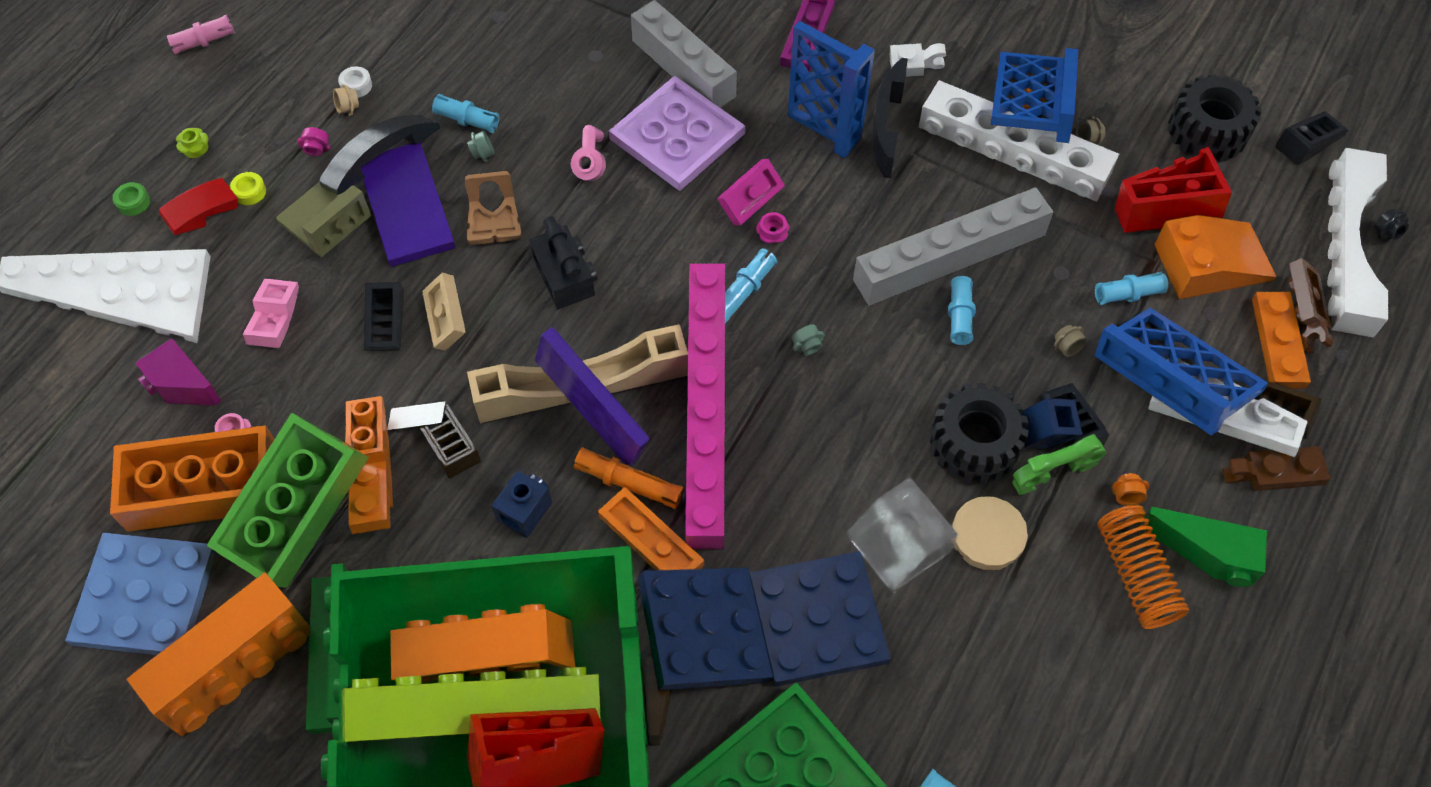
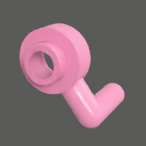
M586 125L583 128L582 148L577 150L571 159L573 173L585 181L599 179L606 168L604 156L595 150V142H601L604 138V133L592 125ZM585 158H590L591 166L588 169L582 168V161Z

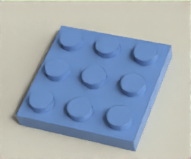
M102 533L65 641L71 646L158 655L195 626L217 552L209 548L207 543Z

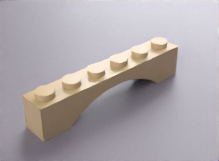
M680 324L644 332L634 340L615 350L583 360L610 393L688 376V351ZM500 364L467 372L473 403L480 423L571 403L541 367Z

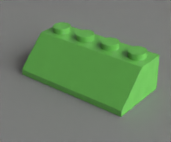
M291 413L207 546L256 578L266 572L277 587L287 588L369 457L330 433Z

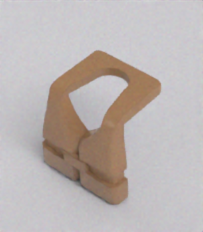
M501 171L465 176V186L469 198L468 244L493 243L494 240L497 242L520 240L522 238L509 172ZM486 181L496 182L505 198L499 208L493 212L484 208L479 202V186Z

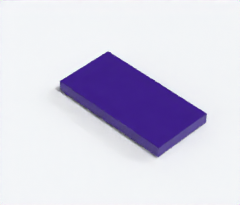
M421 142L384 151L361 167L365 179H363L390 267L456 248Z
M551 327L542 333L535 358L536 363L621 461L631 467L639 460L649 441L648 435L554 328Z

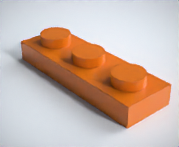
M1256 292L1252 298L1269 382L1291 389H1306L1311 380L1291 292Z
M626 487L598 510L599 518L655 570L701 569L704 566V559Z

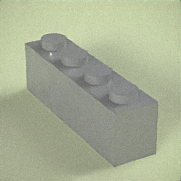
M656 0L631 14L633 42L672 77L676 76L720 108L736 97L737 71Z

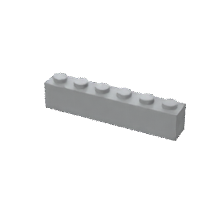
M1036 187L858 256L856 258L853 281L868 306L1045 236L1053 210Z

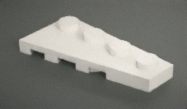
M1177 358L1179 364H1187L1180 358ZM1207 378L1209 384L1224 385L1218 379ZM1152 396L1149 410L1192 423ZM1264 398L1260 400L1253 399L1224 420L1218 432L1295 457L1307 421Z

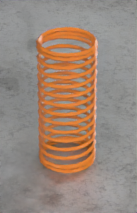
M1128 505L1104 515L1099 519L1097 527L1101 531V536L1105 537L1104 543L1108 545L1107 549L1112 553L1111 558L1116 560L1114 565L1119 568L1117 572L1122 576V583L1126 584L1124 588L1126 591H1129L1128 597L1133 599L1131 604L1133 607H1136L1135 613L1140 615L1138 620L1141 627L1144 629H1154L1183 618L1190 609L1188 604L1184 603L1185 598L1178 597L1181 594V590L1174 589L1178 583L1171 581L1174 577L1173 573H1167L1170 570V566L1164 565L1167 561L1165 557H1160L1163 554V550L1157 549L1160 544L1154 541L1156 535L1150 534L1153 528L1147 526L1149 519L1144 518L1146 513L1143 510V506ZM1132 516V517H1130V518H1128V519H1126V520H1124V521H1121V522H1119V523H1115V522H1117V521H1119V520H1121V519H1123V518ZM1145 521L1144 524L1137 528L1131 529L1121 534L1112 535L1118 530L1131 526L1137 522ZM1149 529L1144 534L1130 540L1116 542L1137 531ZM1152 537L1150 540L1140 545L1120 550L1121 548L1132 542L1138 541L1143 538ZM1108 538H1114L1111 542H1108ZM1155 545L1143 553L1123 558L1137 549ZM1111 546H1118L1114 550L1111 549ZM1122 553V554H1121L1119 557H1117V558L1114 556L1115 554ZM1152 553H1158L1157 555L1148 560L1128 565L1129 563L1143 556ZM1163 560L1162 562L1153 567H1150L1142 571L1133 572L1134 570L1146 564ZM1118 561H1125L1121 566L1118 565ZM1166 568L1165 570L1156 575L1136 580L1145 574ZM1122 569H1129L1125 573L1121 572ZM1134 576L1129 581H1125V577ZM1170 576L1159 583L1140 588L1141 586L1151 581H1154L1162 577ZM1130 584H1137L1132 589L1128 588ZM1173 584L1162 591L1143 596L1157 588ZM1133 592H1141L1136 597L1132 596ZM1170 593H1175V594H1173L1172 596L1167 597V598H1165V599H1163V600L1156 601V602H1153V603H1149V602H1151L1152 600L1157 599V598H1159V597H1161V596H1164V595H1167V594H1170ZM1137 600H1144L1139 605L1135 604ZM1179 601V602H1177V603H1173V604H1170V605L1163 606V605L1168 604V603H1171V602ZM1140 608H1148L1143 613L1139 612ZM1174 611H1178V612H1176V613H1174V614H1172V615H1169V616H1166V617H1163V618H1160V619H1155V618H1157V617H1159V616H1162V615H1164V614H1167V613H1170V612H1174Z

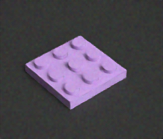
M674 76L609 130V139L677 190L681 191L745 134V125Z

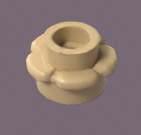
M342 84L341 88L333 89V98L337 112L339 114L348 113L349 116H352L354 109L359 107L355 89H350L345 84Z

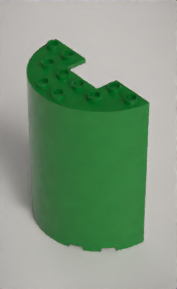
M623 546L331 573V587H326L324 596L326 610L330 612V627H326L324 630V647L326 652H330V655L340 664V678H335L333 683L334 700L336 703H339V719L333 721V740L328 741V754H323L321 758L322 779L327 781V787H473L467 761L469 733L343 742L342 690L344 688H352V680L378 678V686H396V681L391 680L390 630L406 628V622L428 620L430 625L444 623V617L451 615H467L468 620L482 618V612L487 610H506L507 614L521 613L520 607L531 604L545 605V609L572 620L575 667H586V675L599 674L600 717L605 730L600 775L557 787H648V784H650V774L646 745H648L646 709L631 547ZM549 663L541 664V669H546V677L562 676L560 667ZM501 667V671H505V679L522 678L521 672H509L507 667ZM468 671L463 672L464 682L480 681V677L468 676ZM435 681V682H425V683H422V684L438 683V681Z

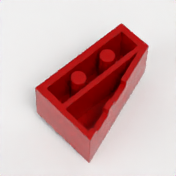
M1209 147L1200 150L1199 155L1187 160L1181 157L1174 160L1173 165L1160 170L1158 167L1122 180L1114 210L1124 233L1161 229L1165 221L1195 215L1223 219L1232 191Z
M596 708L470 714L467 761L473 787H557L600 775L605 730Z

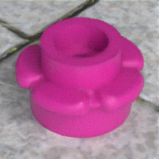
M305 128L301 138L297 140L298 145L303 148V152L310 156H320L322 152L330 150V145H328L329 135L318 128Z
M771 212L761 218L757 224L756 231L760 234V239L765 243H781L788 237L789 224L783 215Z

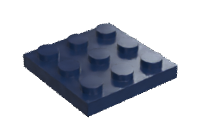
M861 551L750 572L775 687L889 664L890 655Z
M749 568L642 571L638 576L659 690L767 683L773 678Z

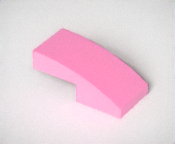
M273 279L263 280L253 299L255 312L243 333L246 345L280 348L294 311L299 289L298 282Z

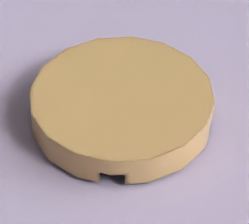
M978 497L966 502L957 511L951 527L952 544L956 551L958 549L968 564L983 570H1000L1013 563L1021 556L1028 538L1026 522L1020 512L1009 502L996 497Z

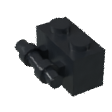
M555 217L545 218L543 221L546 229L545 233L530 238L529 244L535 265L556 309L559 310L595 296L593 282L597 281L598 278L591 261L585 263L582 255H585L580 238L578 236L572 237L567 225L562 226L558 224Z

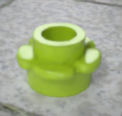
M187 128L177 136L176 147L185 156L197 158L208 150L209 139L207 134L203 133L201 129Z

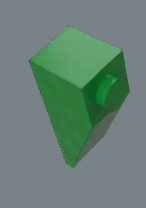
M1152 506L1144 516V518L1149 519L1147 526L1153 528L1150 534H1155L1157 540L1215 579L1225 580L1231 586L1247 587L1253 586L1265 573L1267 530Z

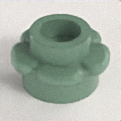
M484 131L477 134L471 133L472 140L468 141L467 144L473 157L476 160L481 158L484 162H487L488 157L495 155L494 148L487 134Z
M814 324L799 329L791 337L794 343L793 350L798 353L803 352L805 356L817 352L823 346L821 342L825 336L824 332L819 331Z

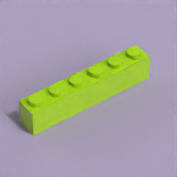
M586 667L562 668V676L546 677V669L521 671V679H505V671L480 673V681L464 682V674L438 675V683L422 684L421 676L396 677V686H378V678L352 680V688H344L342 690L343 742L468 734L470 714L596 708L601 720L599 674L586 675Z

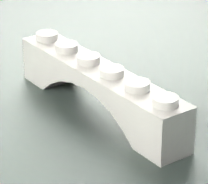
M1345 148L1340 158L1332 162L1329 170V179L1333 180V188L1331 189L1328 203L1330 206H1333V213L1328 224V231L1332 232V241L1328 249V259L1332 260V268L1328 275L1327 285L1332 287V296L1328 302L1327 310L1328 315L1331 316V330L1374 338L1388 320V290L1376 277L1366 260L1361 246L1359 228L1364 207L1373 201L1387 181L1386 154Z

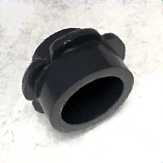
M1390 209L1379 217L1375 224V230L1380 233L1379 237L1382 240L1399 239L1409 228V218L1405 212Z

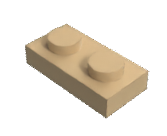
M442 272L422 292L433 347L446 351L466 332L454 276Z

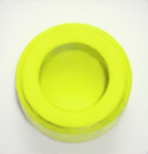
M253 172L237 175L230 184V189L238 198V203L242 205L256 204L266 194V186L262 178Z

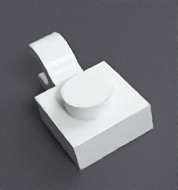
M921 43L890 45L891 68L901 58H908L906 77L923 76L924 68H944L945 44H933L926 50H922Z

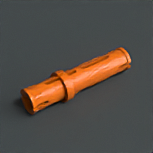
M584 447L579 450L576 456L574 469L602 479L603 484L626 487L629 491L663 503L675 510L683 496L681 493L684 492V487L621 463L619 458L613 456L610 459Z

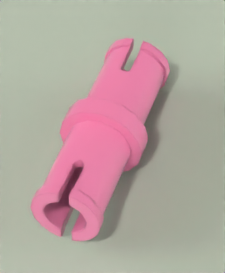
M226 14L223 17L200 24V22L193 23L192 28L167 35L170 46H173L172 50L176 55L199 45H202V47L209 46L210 41L230 34L233 35L235 32Z

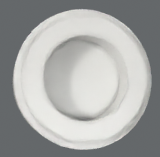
M362 67L347 68L339 75L338 82L340 88L342 84H345L350 89H355L358 98L366 95L372 88L370 74Z

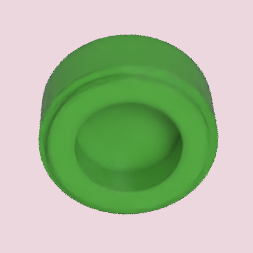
M130 182L121 185L115 190L113 202L120 213L134 216L147 209L150 204V196L144 186L139 183Z

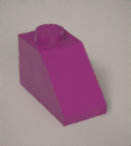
M172 338L135 362L143 373L138 378L139 382L151 396L158 393L166 403L216 406L222 402L208 380Z

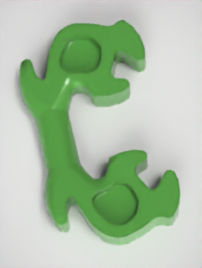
M1093 434L1071 446L1050 454H1042L1027 460L1028 464L1014 472V481L1012 483L1019 495L1035 491V486L1039 483H1047L1051 478L1049 471L1055 467L1067 463L1072 472L1079 470L1081 473L1098 465V462L1107 452L1100 440Z

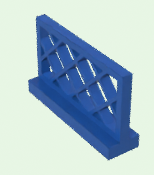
M798 21L793 27L787 116L835 142L834 153L845 158L861 140L863 135L875 49L862 44L856 51L813 27ZM804 38L810 40L816 49L811 50ZM832 53L844 58V64L839 65ZM821 56L829 68L824 69L817 57ZM806 60L814 72L809 73L802 61ZM834 75L841 87L837 88L829 76ZM815 79L820 80L826 89L825 91L820 89ZM804 82L811 94H807L800 83ZM831 97L839 109H834L827 98ZM813 101H817L824 112H819ZM802 104L809 114L798 109V105ZM825 119H829L835 129L830 127Z
M1066 48L1064 58L1001 52L990 125L1056 132V142L1069 143L1075 115L1078 49ZM1031 72L1034 76L1029 77L1026 73ZM1013 78V79L1017 80L1018 82L1011 83V82L1008 81V80H1010V79ZM1042 82H1047V83L1050 84V85H1048V86H1043V85L1040 84V83H1042ZM1029 88L1032 92L1027 93L1024 89ZM1013 95L1016 98L1010 100L1006 96ZM1045 98L1048 102L1043 103L1039 99ZM1027 104L1032 108L1026 110L1021 106ZM1007 111H1010V112H1012L1014 115H1008V114H1002V113H1005V112H1007ZM1042 114V115L1046 116L1047 118H1038V117H1036V116H1039V115Z
M1151 307L1119 327L1111 324L1104 328L1094 354L1102 362L1211 436L1221 429L1224 420L1264 392L1268 385L1266 381ZM1149 321L1161 330L1145 328L1144 324ZM1148 339L1164 341L1165 346L1151 345ZM1173 342L1183 343L1190 349L1174 347ZM1177 358L1193 360L1194 365L1179 364ZM1203 361L1212 362L1219 368L1205 367ZM1207 378L1223 379L1224 385L1209 384ZM1233 381H1241L1250 388L1236 387Z

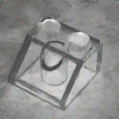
M910 477L882 495L846 533L891 592H894L951 553L958 537L956 531Z

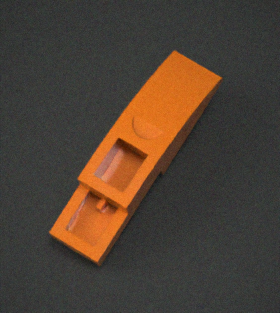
M382 396L346 401L345 443L369 457L349 489V527L352 534L390 528V507H393V492L384 400Z

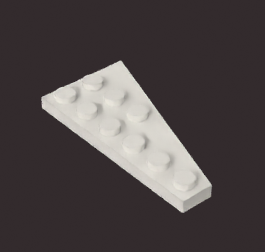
M206 249L2 257L0 263V292L36 302L43 300L55 303L59 308L71 310V308L82 310L87 315L132 327L140 325L152 328L157 333L167 336L170 333L183 336L185 340L197 343L210 255Z

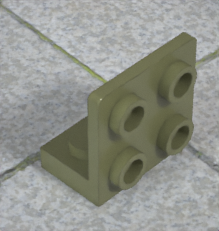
M318 182L280 213L276 219L281 226L322 258L366 221L371 214L363 192L354 185L344 193L337 195L321 187Z

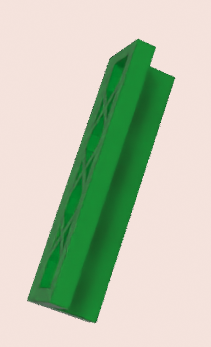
M343 563L331 564V573L348 571ZM331 577L312 578L306 731L309 734L332 732L333 721L339 719V703H336L334 700L333 683L335 678H340V664L330 655V652H326L324 647V630L326 627H330V612L326 610L324 596L326 587H331Z

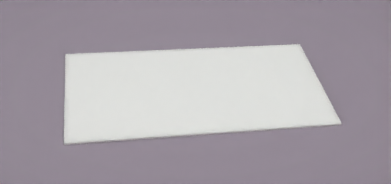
M445 401L391 409L387 430L442 423Z

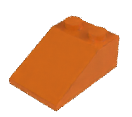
M1201 215L1165 221L1154 244L1179 299L1275 281L1277 277L1249 222Z

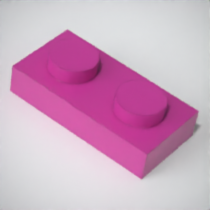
M762 159L721 194L717 200L733 225H742L785 185L769 159Z

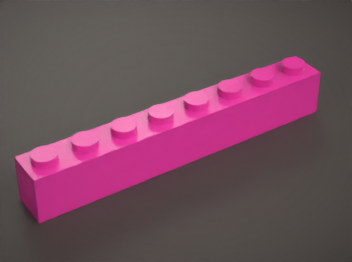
M690 264L686 543L692 549H724L725 264Z

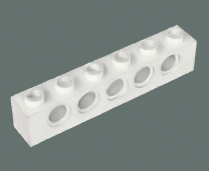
M940 80L937 82L922 107L919 128L953 141L962 147H967L984 154L991 159H996L1015 167L1019 171L1044 179L1050 184H1055L1075 192L1079 196L1098 201L1111 176L1119 156L1118 153L1072 134L1069 143L1056 142V132L990 125L993 102ZM1007 111V112H1005V113H1002V114L1014 115V114H1013L1012 112H1010V111Z

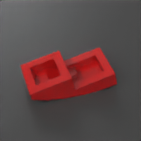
M218 178L196 186L175 197L159 209V215L175 236L206 227V217L238 208V198L224 179Z

